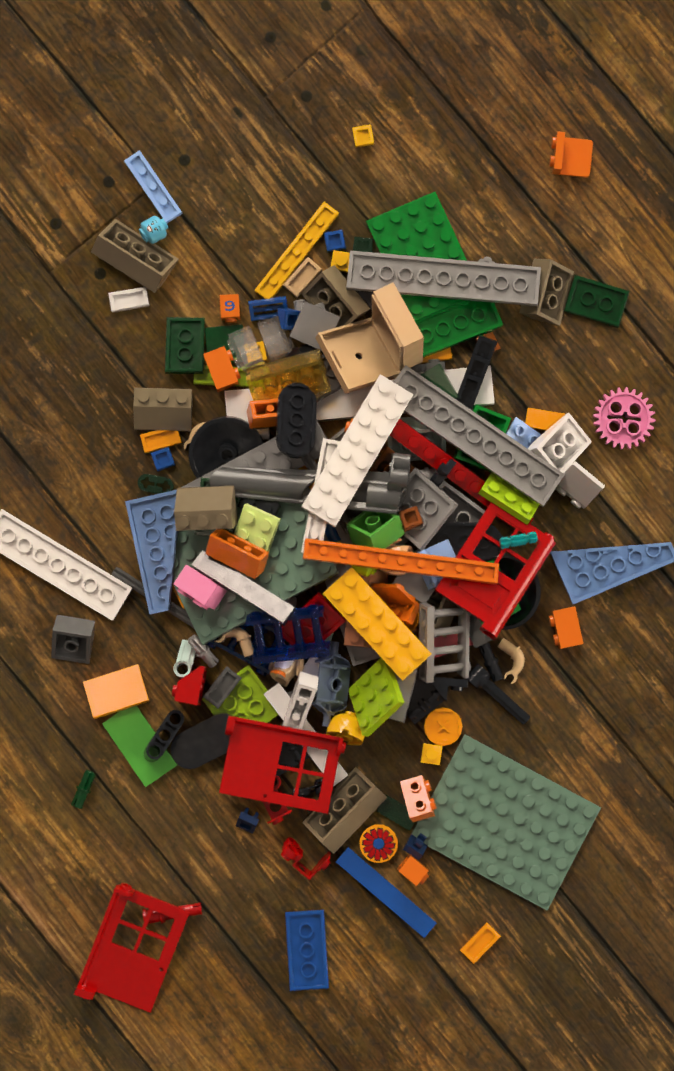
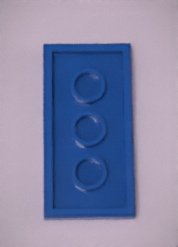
M324 909L285 912L290 991L328 989Z

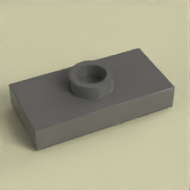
M226 666L203 697L219 709L242 678Z

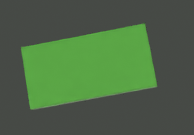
M137 705L119 711L102 723L145 787L177 766L167 749L155 762L145 759L144 750L155 734V731ZM149 748V754L151 756H158V751L156 748Z

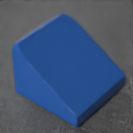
M278 308L281 329L292 330L300 311Z

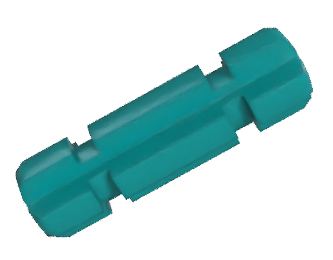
M536 532L499 539L502 549L509 548L510 546L525 545L528 542L529 544L536 543L538 541Z

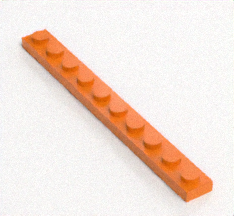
M306 538L304 541L303 559L489 584H497L499 564Z

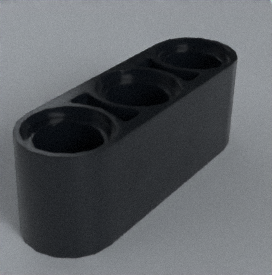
M170 711L164 718L144 750V757L147 761L155 762L164 754L184 722V715L181 711ZM170 716H176L179 720V723L172 724L170 722ZM161 731L166 732L168 740H162L159 733ZM149 748H156L158 751V756H151L149 754Z

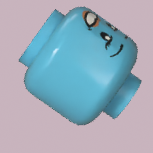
M152 216L140 224L139 232L145 242L154 244L167 236L166 229H168V225L163 218L159 219L157 216Z

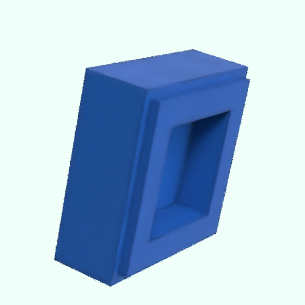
M343 230L324 233L327 253L333 252V250L346 249Z
M169 447L151 453L157 472L175 466Z

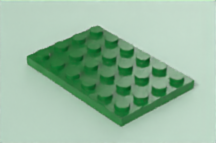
M432 192L366 221L379 253L467 261L436 192ZM400 294L415 322L466 301Z

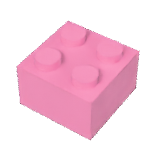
M185 565L174 582V585L178 587L177 592L191 600L193 599L192 602L206 610L208 608L215 610L227 592L226 589L188 565Z

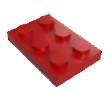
M318 592L285 625L278 629V633L306 658L346 621V618Z

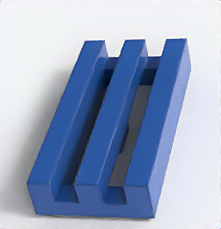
M286 296L248 301L251 321L279 318L278 312L254 315L255 312L287 308ZM282 302H283V304H279V305H271V306H264V307H256V308H253V306H260V305L275 304V303H282Z

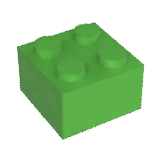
M364 511L346 524L352 543L359 546L385 549L405 534L400 517L397 514Z

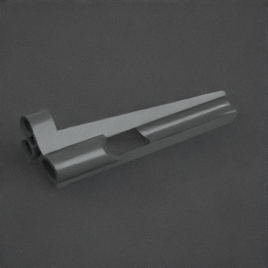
M392 453L389 472L368 471L346 509L396 514L401 509L405 499L410 475L411 455ZM222 467L210 475L209 482L211 487L234 485L235 497L303 504L307 496H303V493L310 484L315 482L317 470Z

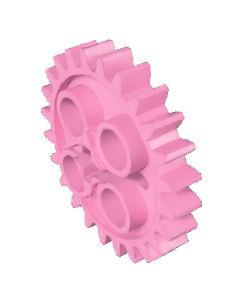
M628 387L624 389V392L617 388L616 394L613 390H610V397L604 394L603 398L605 401H598L601 407L594 408L598 414H594L593 418L598 419V421L594 422L593 425L599 426L595 432H602L600 439L606 437V445L610 441L613 442L612 448L619 444L620 450L623 449L624 445L631 449V443L637 447L639 446L638 440L644 443L645 439L643 436H650L647 430L654 429L650 423H654L655 419L650 418V416L654 415L655 412L649 411L653 405H646L648 398L642 400V392L638 396L635 395L636 389L629 393ZM611 404H617L620 407V411L614 413L610 408ZM631 405L638 407V414L630 412L629 408ZM625 414V418H640L641 421L627 420L623 423V419H608L607 416L621 417ZM614 422L618 425L617 432L610 430V423ZM634 424L637 427V433L629 432L628 426Z

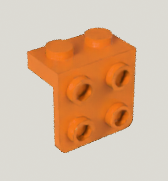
M558 131L556 137H552L551 148L554 149V156H550L549 167H552V174L589 177L593 142L587 139L565 137V132Z
M373 583L371 586L372 590L387 603L386 605L405 625H413L419 611V603L415 600V597L409 594L404 589V586L399 583Z

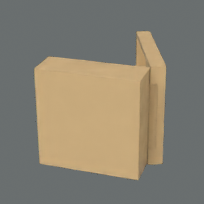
M394 282L373 292L371 318L319 332L315 337L345 394L374 385L380 374L392 380L397 378L405 365L411 368L423 362L424 337ZM355 355H361L362 359L356 358Z

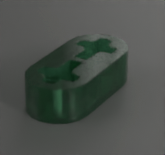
M144 474L138 479V486L144 492L164 493L163 488L157 487V484H164L165 481L171 486L170 489H166V492L174 490L173 482L166 477ZM149 478V481L155 483V485H148L147 488H144L141 482Z

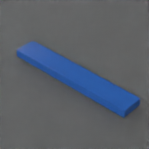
M349 847L335 861L422 937L425 938L437 924Z

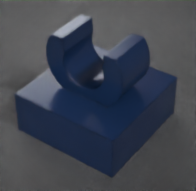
M246 808L244 812H241L236 827L253 834L259 821L257 819L259 813L256 812L254 816L248 815L249 808Z
M420 833L416 838L411 834L403 850L420 860L427 847L424 843L427 837Z

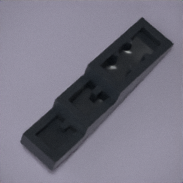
M479 335L458 391L459 397L456 399L471 410L498 342Z

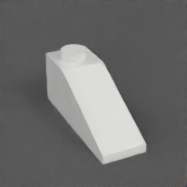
M300 671L282 726L302 730L317 691L318 676Z

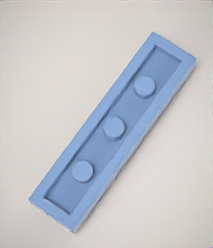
M140 150L124 160L166 223L182 214V211Z

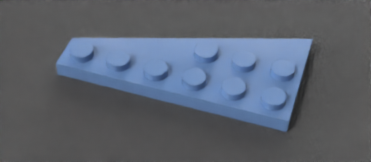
M177 490L125 501L149 615L170 610L178 534L174 517Z
M671 542L550 552L572 605L674 562V548Z

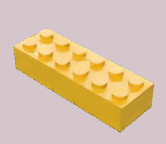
M352 567L323 593L402 681L432 655Z

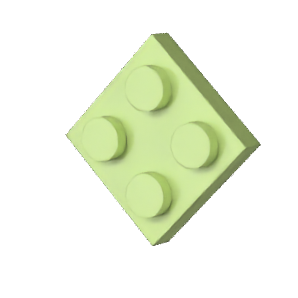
M244 504L234 535L269 552L281 519L250 504Z

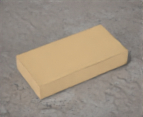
M307 257L283 284V287L298 298L319 275L322 268Z

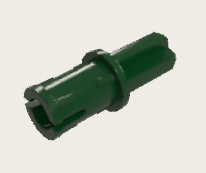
M85 771L80 785L76 786L77 791L71 802L72 806L79 809L83 808L88 793H91L90 788L96 776L93 771Z

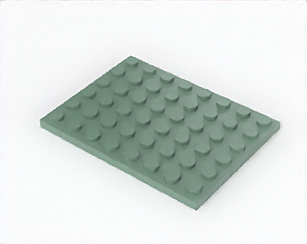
M278 502L281 508L276 517L281 520L269 551L265 570L256 579L246 577L286 602L339 574L335 563L303 559L301 550L309 512L301 507L302 504ZM237 504V518L239 520L242 509ZM195 530L178 531L173 585L185 565L192 567L191 564L202 550L206 551L209 536L195 535ZM226 589V594L215 610L211 608L206 610L192 602L193 599L191 600L177 592L202 645L262 615L264 612Z
M464 734L431 798H434L437 808L434 810L435 816L418 821L412 835L417 838L420 833L427 837L424 843L428 847L537 906L548 910L601 807Z

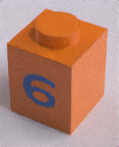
M239 294L220 295L221 320L225 321V323L231 324L241 320Z

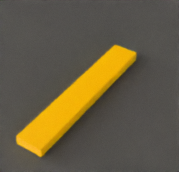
M323 202L254 291L264 299L274 298L283 284L337 218L339 212L326 202Z

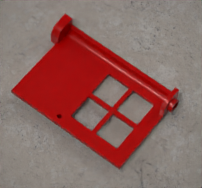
M491 502L455 558L485 562L472 554L482 537L501 548L497 540L485 533L495 517L515 529L511 536L516 535L518 531L526 535L529 532H536L538 537L536 543L538 544L531 556L526 560L511 549L504 548L496 558L494 563L498 564L504 553L507 552L525 564L515 581L498 571L497 584L442 578L435 591L481 620L483 624L480 627V631L495 641L556 542L551 534L543 533L529 523L526 525Z
M228 715L225 735H229L230 739L219 793L328 814L340 753L344 754L346 742H343L344 738ZM282 742L303 745L299 768L278 764ZM307 746L328 750L324 773L303 769ZM277 768L298 772L294 795L273 791ZM302 773L323 777L319 800L298 796Z
M127 883L116 885L74 995L92 1000L96 992H99L151 1013L190 911L132 889V886ZM127 900L149 908L142 927L120 919ZM153 910L174 918L168 937L146 929ZM118 924L140 931L133 950L112 942ZM144 933L166 942L159 960L137 952Z

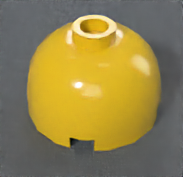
M351 711L335 715L327 727L326 735L342 737L344 741H348V745H362L365 736H362L356 714Z

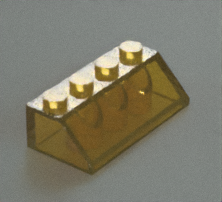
M320 348L246 369V382L253 401L278 399L280 392L291 383L307 385L314 392L315 396L331 392Z

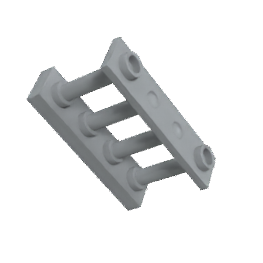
M427 602L419 603V641L432 654L419 666V679L426 683L434 682L435 674L457 671V674L465 679L469 678L471 670L469 662L470 613L459 606L457 608L435 610V607ZM458 615V626L434 628L436 617ZM458 634V645L434 647V638L436 636ZM458 653L456 664L434 666V657L436 655Z

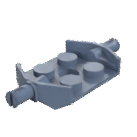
M331 641L329 655L315 660V663H319V678L315 702H312V705L320 712H323L322 726L328 727L331 721V715L334 716L335 713L341 712L347 707L351 672L350 662L343 658L341 654H338L340 642ZM334 680L337 681L336 689L333 688Z

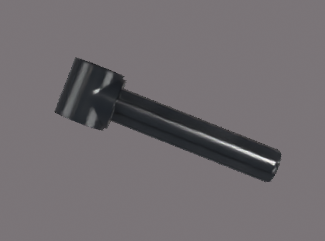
M477 663L469 672V678H466V680L477 689L483 688L521 724H525L530 719V715L489 679L490 674Z

